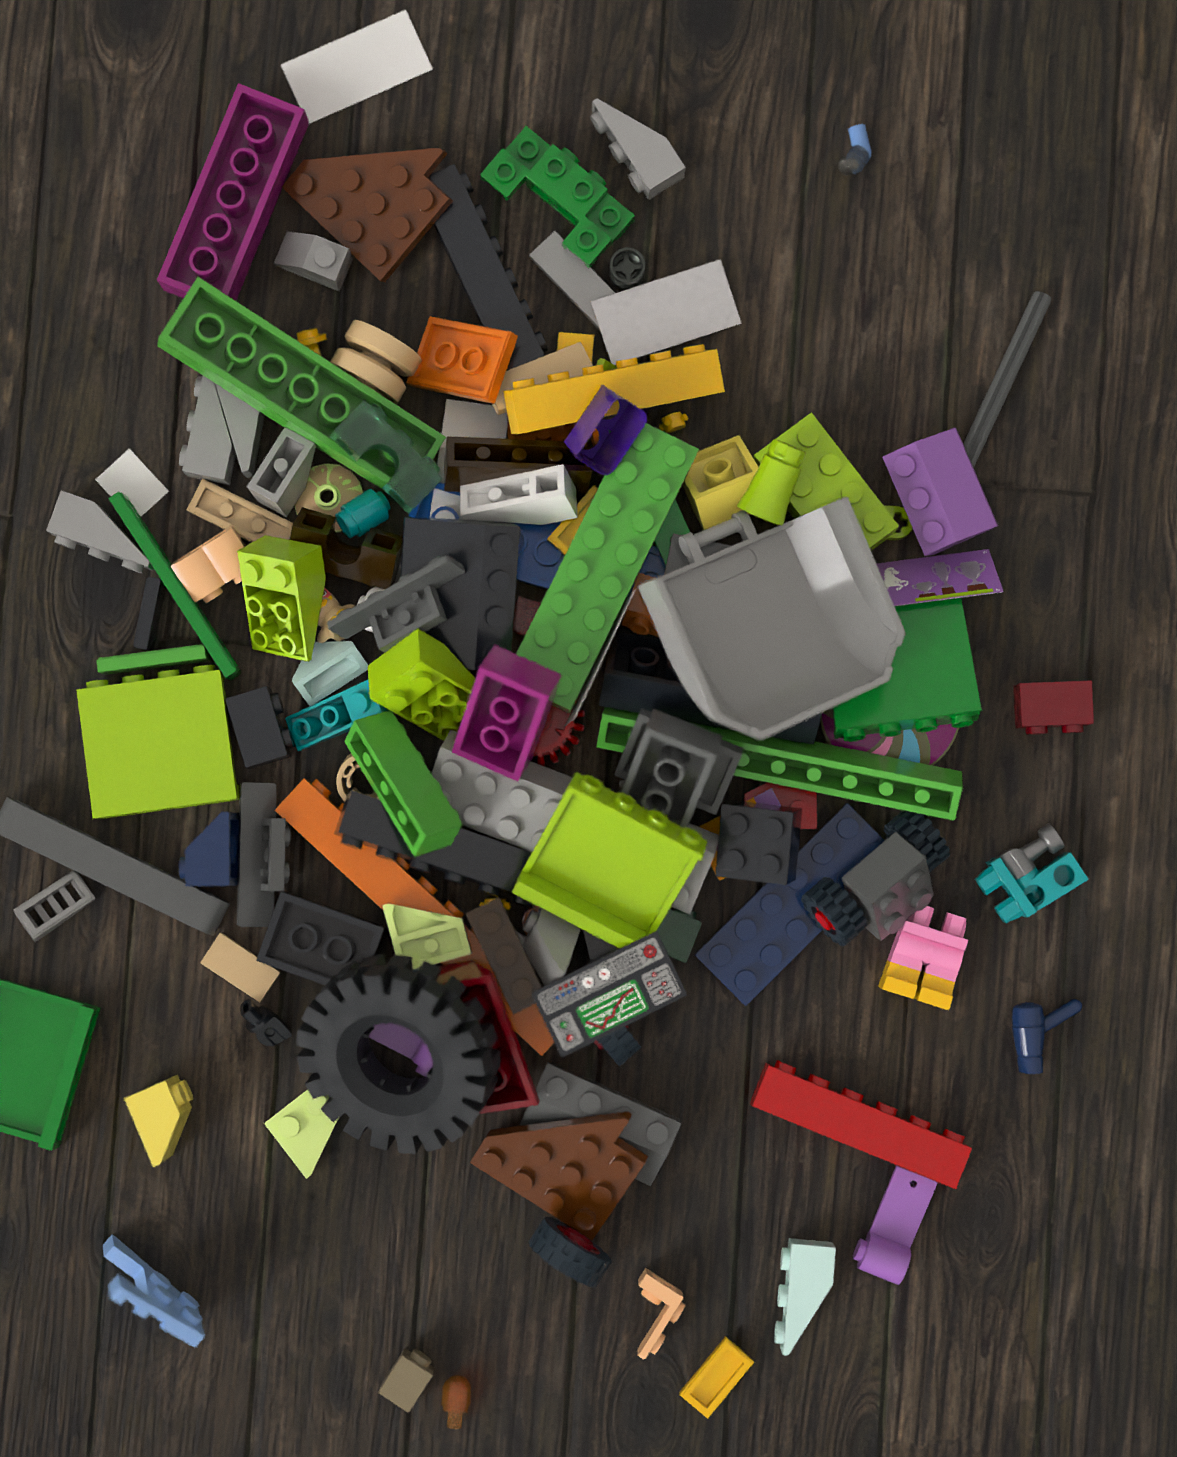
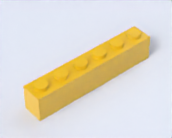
M704 344L684 347V355L672 357L671 351L650 354V362L638 364L637 357L615 361L617 368L605 371L603 364L581 368L583 375L569 377L568 371L547 375L548 382L535 384L534 378L514 381V389L503 391L511 434H521L577 422L602 384L639 409L725 392L717 349L705 350ZM618 400L612 403L604 416L618 413Z

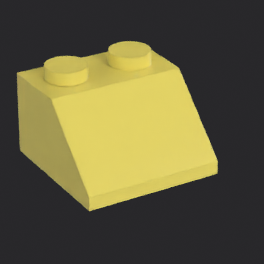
M739 435L698 451L682 484L694 514L703 530L731 519L732 514L742 510L737 507V504L748 489L759 468Z
M178 1074L124 1098L153 1167L173 1156L192 1108L189 1102L193 1100L191 1089L186 1080L180 1081Z

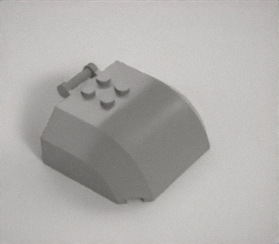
M848 497L841 498L758 535L748 513L744 510L732 514V518L694 535L689 532L680 536L678 539L679 546L683 554L687 556L690 564L638 586L670 662L693 701L710 719L759 740L888 682L893 667L890 666L897 646H901L905 635L904 628ZM736 532L741 535L742 542L704 558L701 547Z

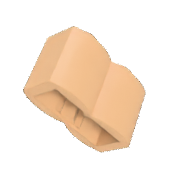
M230 526L171 564V568L194 602L203 599L205 603H208L223 593L221 586L233 580L235 584H238L242 581L237 551L245 547V544L234 527Z

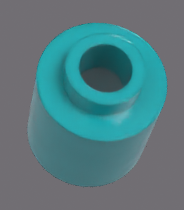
M368 489L340 507L341 511L336 513L335 517L339 527L348 538L356 535L361 537L369 532L370 528H375L388 520V511L391 507L382 492L378 491L376 493L374 490Z

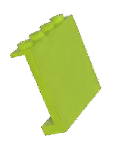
M215 665L197 666L193 668L194 673L180 675L179 670L158 672V678L144 680V675L122 677V683L109 685L108 680L86 682L87 688L77 689L93 819L114 818L239 800L240 785H237L223 683V678L225 677L221 670H215Z
M576 772L519 874L512 893L621 949L657 931L697 861H701L704 857L707 840L703 839L692 828H682L672 823L663 813L657 810H648L636 804L635 800L629 795L615 793L604 787L598 779L589 775L583 776Z

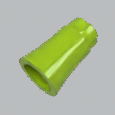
M773 439L768 454H764L754 478L737 504V507L769 522L784 525L788 504L801 472L799 467L803 462L806 452L783 441Z

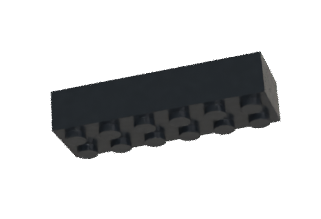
M617 628L609 647L599 706L637 713L640 712L641 708L650 712L655 709L688 723L735 730L710 719L697 706L677 676L659 637L650 634L641 635L632 630ZM822 712L768 737L814 745Z

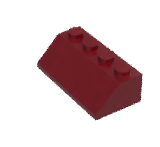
M474 961L439 966L441 971L437 982L444 986L452 975L462 982L467 988L459 999L465 1003L477 997L486 1010L479 1024L493 1023L498 1037L491 1049L500 1050V1068L495 1074L499 1078L493 1093L479 1114L538 1105L540 1102L493 972Z

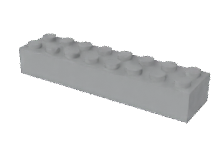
M450 730L439 750L431 774L441 785L442 792L451 807L458 812L463 826L532 852L570 784L572 777L530 762L519 782L452 753L458 733ZM689 823L687 827L696 830L703 839L707 840L704 857L701 861H697L671 907L688 914L691 913L714 858L719 841L718 834Z

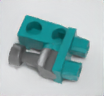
M1049 823L1038 830V839L1019 849L1005 850L986 862L988 867L975 878L976 883L985 895H988L1000 886L1008 895L1006 899L994 906L996 913L1004 923L1021 916L1030 917L1038 910L1089 880L1071 852H1063L1040 870L1036 868L1033 861L1048 850L1050 853L1055 854L1065 847L1062 839Z

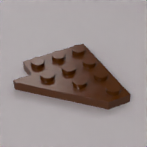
M441 148L306 159L302 161L282 186L291 197L344 247L349 248L350 253L382 282L388 280L453 202L429 178L431 173L448 154Z
M626 1111L492 1129L488 1132L470 1163L590 1240H593L646 1163L648 1156L619 1138V1135L632 1116L630 1112Z

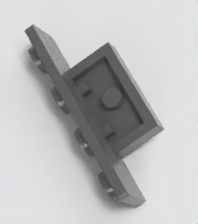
M449 555L437 557L419 571L402 576L397 583L387 589L372 593L368 596L367 600L355 607L340 611L337 617L327 622L328 629L347 639L371 626L379 650L387 652L417 628L426 632L447 620L436 589L464 574V567Z
M243 782L240 784L237 925L239 927H268L274 912V891H284V884H287L289 881L290 869L288 862H285V848H288L290 844V829L288 826H285L286 818H276L277 786L275 783Z

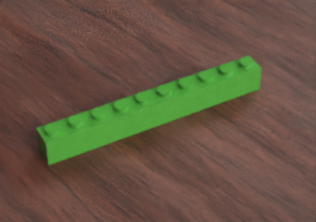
M605 707L602 713L596 747L623 753L639 713ZM691 723L723 736L722 740L744 748L734 776L955 821L963 788L962 771L814 742V745L774 737H766L759 740L740 731Z

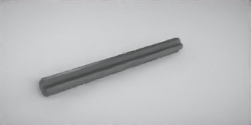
M1035 291L963 443L973 468L1051 303V297L1043 292Z

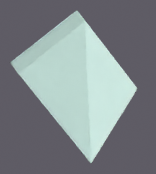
M352 641L315 642L312 660L309 662L301 660L292 678V682L308 705L312 706L367 671L368 664Z

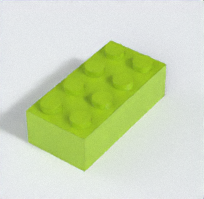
M812 412L776 438V440L783 441L806 452L803 462L799 467L801 472L795 483L787 508L794 519L841 498L848 497L870 551L896 532L899 527L897 522ZM771 443L754 454L753 459L758 467L764 454H768Z

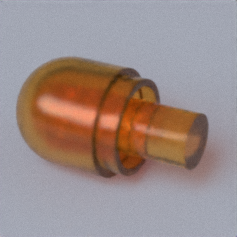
M454 1375L444 1382L441 1405H443V1411L448 1412L447 1428L461 1429L462 1415L468 1412V1407L471 1404V1385L465 1377Z

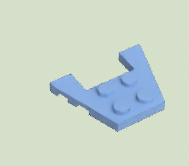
M112 1234L103 1244L104 1257L133 1277L135 1286L117 1274L108 1285L110 1298L120 1305L125 1300L136 1306L133 1309L134 1313L144 1319L150 1313L162 1322L160 1324L162 1329L196 1348L205 1337L202 1325L203 1319L199 1313L198 1302L188 1293H180L171 1285L166 1277L151 1268Z

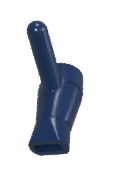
M1072 999L1046 1016L1043 1014L1042 1006L1033 1002H1024L1013 1007L1012 1031L1018 1055L1019 1072L1025 1074L1043 1073L1042 1054L1045 1033L1082 1010L1081 1001Z

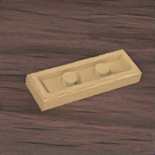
M578 342L506 371L495 404H492L497 415L507 412L503 391L514 389V381L534 378L535 384L548 382L547 375L564 371L569 372V377L583 375L581 368L593 365L582 343Z
M203 478L187 508L188 512L224 530L233 526L240 538L251 543L264 535L290 540L292 522Z

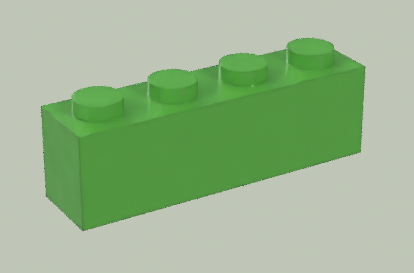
M390 710L354 720L345 739V744L414 857L450 846L463 824L460 821L458 812L451 807L443 794L441 785L433 778L425 765L421 753L415 749L408 738L404 726L398 722Z

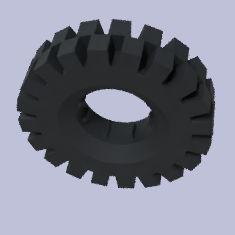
M383 954L369 956L360 965L357 961H354L343 967L336 976L334 975L307 1007L301 1019L305 1022L298 1029L296 1045L304 1047L297 1055L300 1073H313L305 1082V1086L313 1099L324 1095L329 1096L321 1110L332 1122L345 1113L350 1119L343 1131L355 1139L359 1140L365 1130L370 1129L372 1130L370 1146L387 1151L396 1139L399 1153L416 1154L422 1144L427 1152L443 1148L448 1139L453 1143L466 1132L470 1125L472 1126L495 1089L499 1078L495 1074L500 1068V1050L491 1049L498 1039L493 1023L479 1024L486 1010L477 997L463 1003L459 997L467 987L452 975L443 986L437 982L441 971L440 967L424 961L417 971H413L412 957L395 954L388 964H386ZM378 1024H396L411 1030L420 1037L427 1046L433 1063L427 1076L413 1079L405 1078L386 1069L377 1060L370 1046L369 1035L374 1030V1026Z

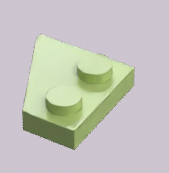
M389 903L382 905L395 954L412 957L413 970L418 969L424 961L437 964L472 954L463 918Z
M308 1089L264 1123L306 1179L312 1175L338 1121L337 1119L332 1122L321 1110L329 1096L324 1095L313 1099Z

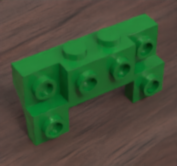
M525 126L506 150L502 148L480 174V179L489 183L507 201L526 182V186L575 226L562 242V247L570 250L585 263L586 267L590 268L625 233L634 222L635 215L608 194V189L605 187L607 183L598 173L593 170L587 172L578 165L579 159L565 147L560 150L554 144L550 146L530 128Z

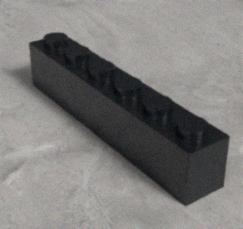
M455 164L431 174L429 178L453 200L433 225L480 325L511 331L518 336L506 371L545 356L543 352L548 350L547 344L540 331L533 332L528 321L533 319L531 310L526 300L522 299L519 301L515 294L514 288L518 287L516 278L511 268L504 269L498 258L503 255L500 244L495 235L488 236L483 226L488 224L485 212L480 203L474 206L469 196V193L474 191L465 172L459 174Z
M353 790L347 794L334 835L342 837L341 844L359 850L362 849L363 845L377 849L375 855L396 862L398 856L411 861L409 867L418 871L430 873L433 868L444 872V879L450 882L464 885L467 880L479 884L478 891L498 897L499 893L502 892L513 896L512 903L527 908L533 907V903L512 893L518 876L531 852L460 828L450 846L414 857L379 799Z

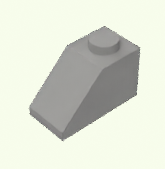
M287 231L273 264L340 291L353 258L347 247L317 235Z
M284 427L247 485L254 498L259 503L287 517L306 488L316 444Z
M541 907L538 912L531 910L523 926V930L528 932L523 948L544 986L562 978L565 974L581 928Z

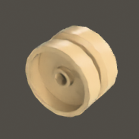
M353 320L344 336L349 346L353 349L338 348L330 362L394 404H398L406 390L403 380L398 375L404 377L414 376L422 361L421 357L406 344L379 328L363 321Z

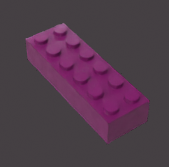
M238 83L158 275L157 281L164 291L184 298L197 277H199L233 300H237L281 193L282 186L286 181L309 125L305 109Z

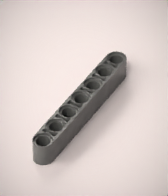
M6 797L0 809L1 836L201 932L215 936L230 905L228 901L200 887L185 886V880L16 799Z

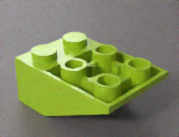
M264 535L237 551L252 649L309 662L312 660L326 581L322 548L319 545Z
M417 628L368 665L369 697L371 700L443 741L450 730L458 733L476 678L443 643Z

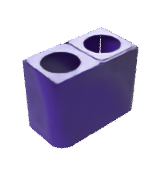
M602 384L564 443L576 459L600 474L608 475L616 469L645 426L647 416L643 410ZM618 400V413L611 419H602L612 403ZM597 429L599 432L598 443L591 449L583 450V446L594 430Z

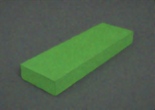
M200 644L101 657L97 660V668L99 673L109 675L211 661V655L206 647Z

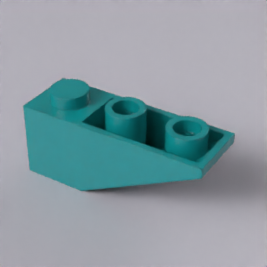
M366 680L286 717L285 720L291 731L296 748L300 751L349 732L354 720L389 711V709L370 699L369 681Z

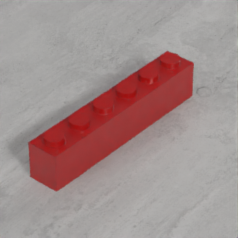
M776 1060L774 1066L765 1063L750 1101L753 1107L951 1188H957L972 1150L970 1146L963 1143L965 1136L946 1128L943 1134L930 1130L931 1122L914 1115L910 1116L909 1121L896 1116L898 1109L880 1101H877L875 1107L862 1102L864 1095L844 1087L842 1093L828 1088L830 1081L819 1076L810 1074L809 1078L805 1079L795 1075L797 1068L782 1061Z

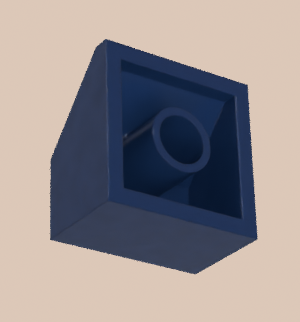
M221 812L185 849V857H180L179 875L180 879H185V886L238 885L239 813Z

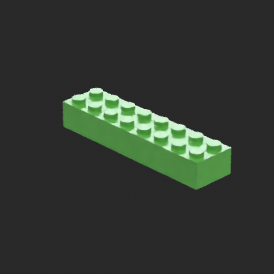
M197 277L158 338L157 346L281 426L314 442L317 449L402 503L410 497L446 439L444 435L199 277Z
M647 423L616 469L611 474L604 476L516 653L521 657L562 674L552 705L569 714L699 450Z

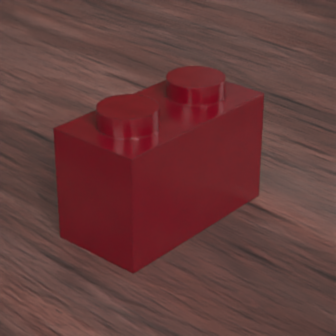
M1092 680L1019 683L1013 686L1015 729L1026 728V735L1048 734L1047 727H1061L1062 733L1084 732L1083 726L1094 724Z

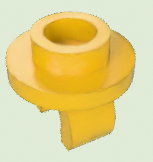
M317 328L296 333L298 342L321 356L318 342L327 339L326 333L318 334Z

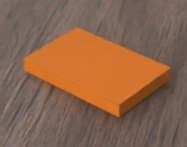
M430 316L417 351L422 361L414 376H409L406 383L416 388L495 404L518 336L511 331Z

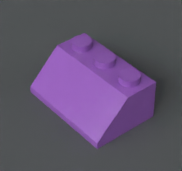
M957 428L915 441L883 456V460L924 556L935 555L998 527Z

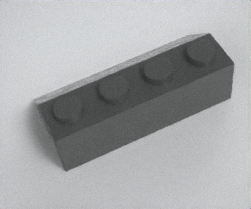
M548 1060L536 1086L540 1102L536 1106L527 1107L519 1126L628 1111L632 1116L619 1135V1138L648 1156L646 1163L635 1179L651 1186L669 1153L680 1128L681 1121L677 1117Z

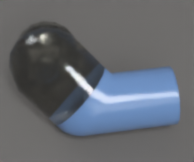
M864 124L855 125L848 129L852 148L846 157H841L838 161V168L845 176H849L852 173H860L871 158V147Z

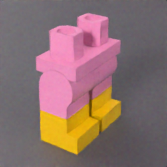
M926 906L923 910L916 911L906 919L904 925L897 932L878 987L949 1010L953 998V988L961 966L964 950L968 943V940L963 938L967 918L946 912L941 931L929 927L934 908Z

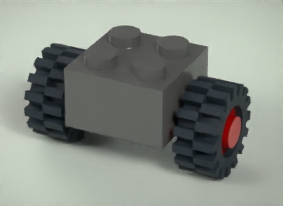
M902 810L884 826L885 828H883L887 840L842 877L844 891L841 889L840 884L834 883L833 879L823 877L801 896V901L804 903L803 906L809 912L810 918L816 921L817 927L819 929L822 928L824 934L827 937L830 936L834 943H838L842 947L846 946L864 929H867L882 941L889 934L899 931L904 925L905 920L913 913L923 910L934 896L929 873L950 856V849L945 845L947 843L945 838L940 837L939 834L941 832L932 826V822L929 819L926 820L924 818V814Z

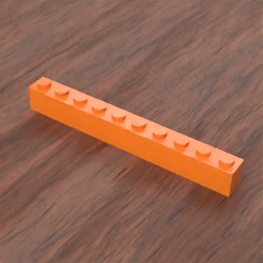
M304 778L275 809L282 818H286V821L382 910V905L389 903L459 918L465 915L450 900L443 904L434 896L438 889L424 876L417 880L407 871L410 868V863L404 858L397 856L396 862L376 856L377 849L363 845L362 849L359 850L341 844L342 837L334 835L344 803L337 807L328 798L332 792L318 779L311 783L308 779ZM464 923L472 954L444 961L441 964L449 965L474 961L492 971L473 928L470 929ZM495 977L514 1031L543 1056L554 1044V1041L537 1005L534 1004L513 1014Z

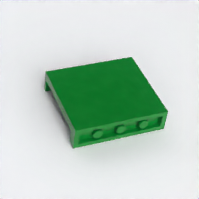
M961 598L894 606L904 628L905 635L901 646H897L890 667H893L890 679L888 682L832 707L835 724L834 739L844 738L846 742H855L864 739L865 735L880 733L881 737H892L901 734V730L916 729V732L923 733L937 729L938 725L952 724L954 728L970 726L974 723L973 721L978 720L982 708Z
M0 978V1132L39 1143L38 1147L52 1151L60 1147L101 1007Z

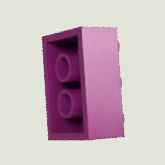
M494 645L479 668L452 753L519 782L533 758L562 674Z

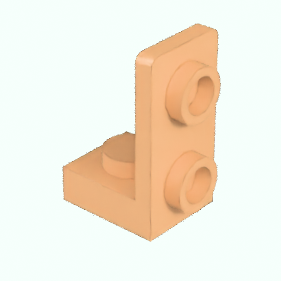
M647 1268L644 1269L638 1279L639 1287L643 1289L641 1295L656 1305H659L661 1301L666 1304L637 1349L638 1356L644 1360L649 1352L654 1355L656 1354L666 1335L662 1334V1331L669 1321L672 1323L677 1321L685 1307V1304L681 1302L684 1298L683 1292Z

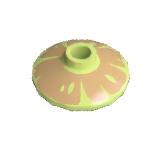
M325 463L314 466L310 469L306 488L294 505L296 513L298 515L301 508L304 507L335 516L336 513L341 511L340 507L363 493L362 486L352 471L341 465ZM324 491L334 493V498L331 502L325 503L321 500V495ZM336 521L335 533L341 532L342 530Z

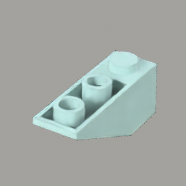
M789 1238L788 1248H782L780 1268L781 1270H786L785 1285L779 1284L777 1305L778 1307H783L782 1321H776L774 1341L780 1344L783 1355L790 1354L833 1285L836 1247L832 1242Z

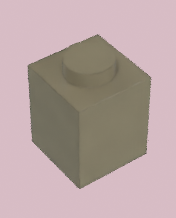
M404 1348L382 1382L378 1393L409 1413L433 1376L435 1367L430 1365L432 1360L417 1349H413L410 1352Z

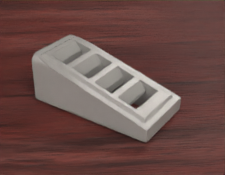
M73 870L15 908L14 913L32 940L36 942L89 905L96 898L78 872ZM70 883L82 898L77 902L74 901L65 888ZM57 892L61 894L69 906L65 910L61 908L53 896ZM46 900L56 913V916L53 918L49 917L41 905ZM33 909H35L44 922L39 927L29 914Z

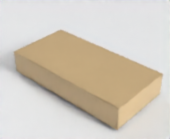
M222 932L219 933L200 962L258 1002L263 1001L281 973L275 967L256 961L257 955Z

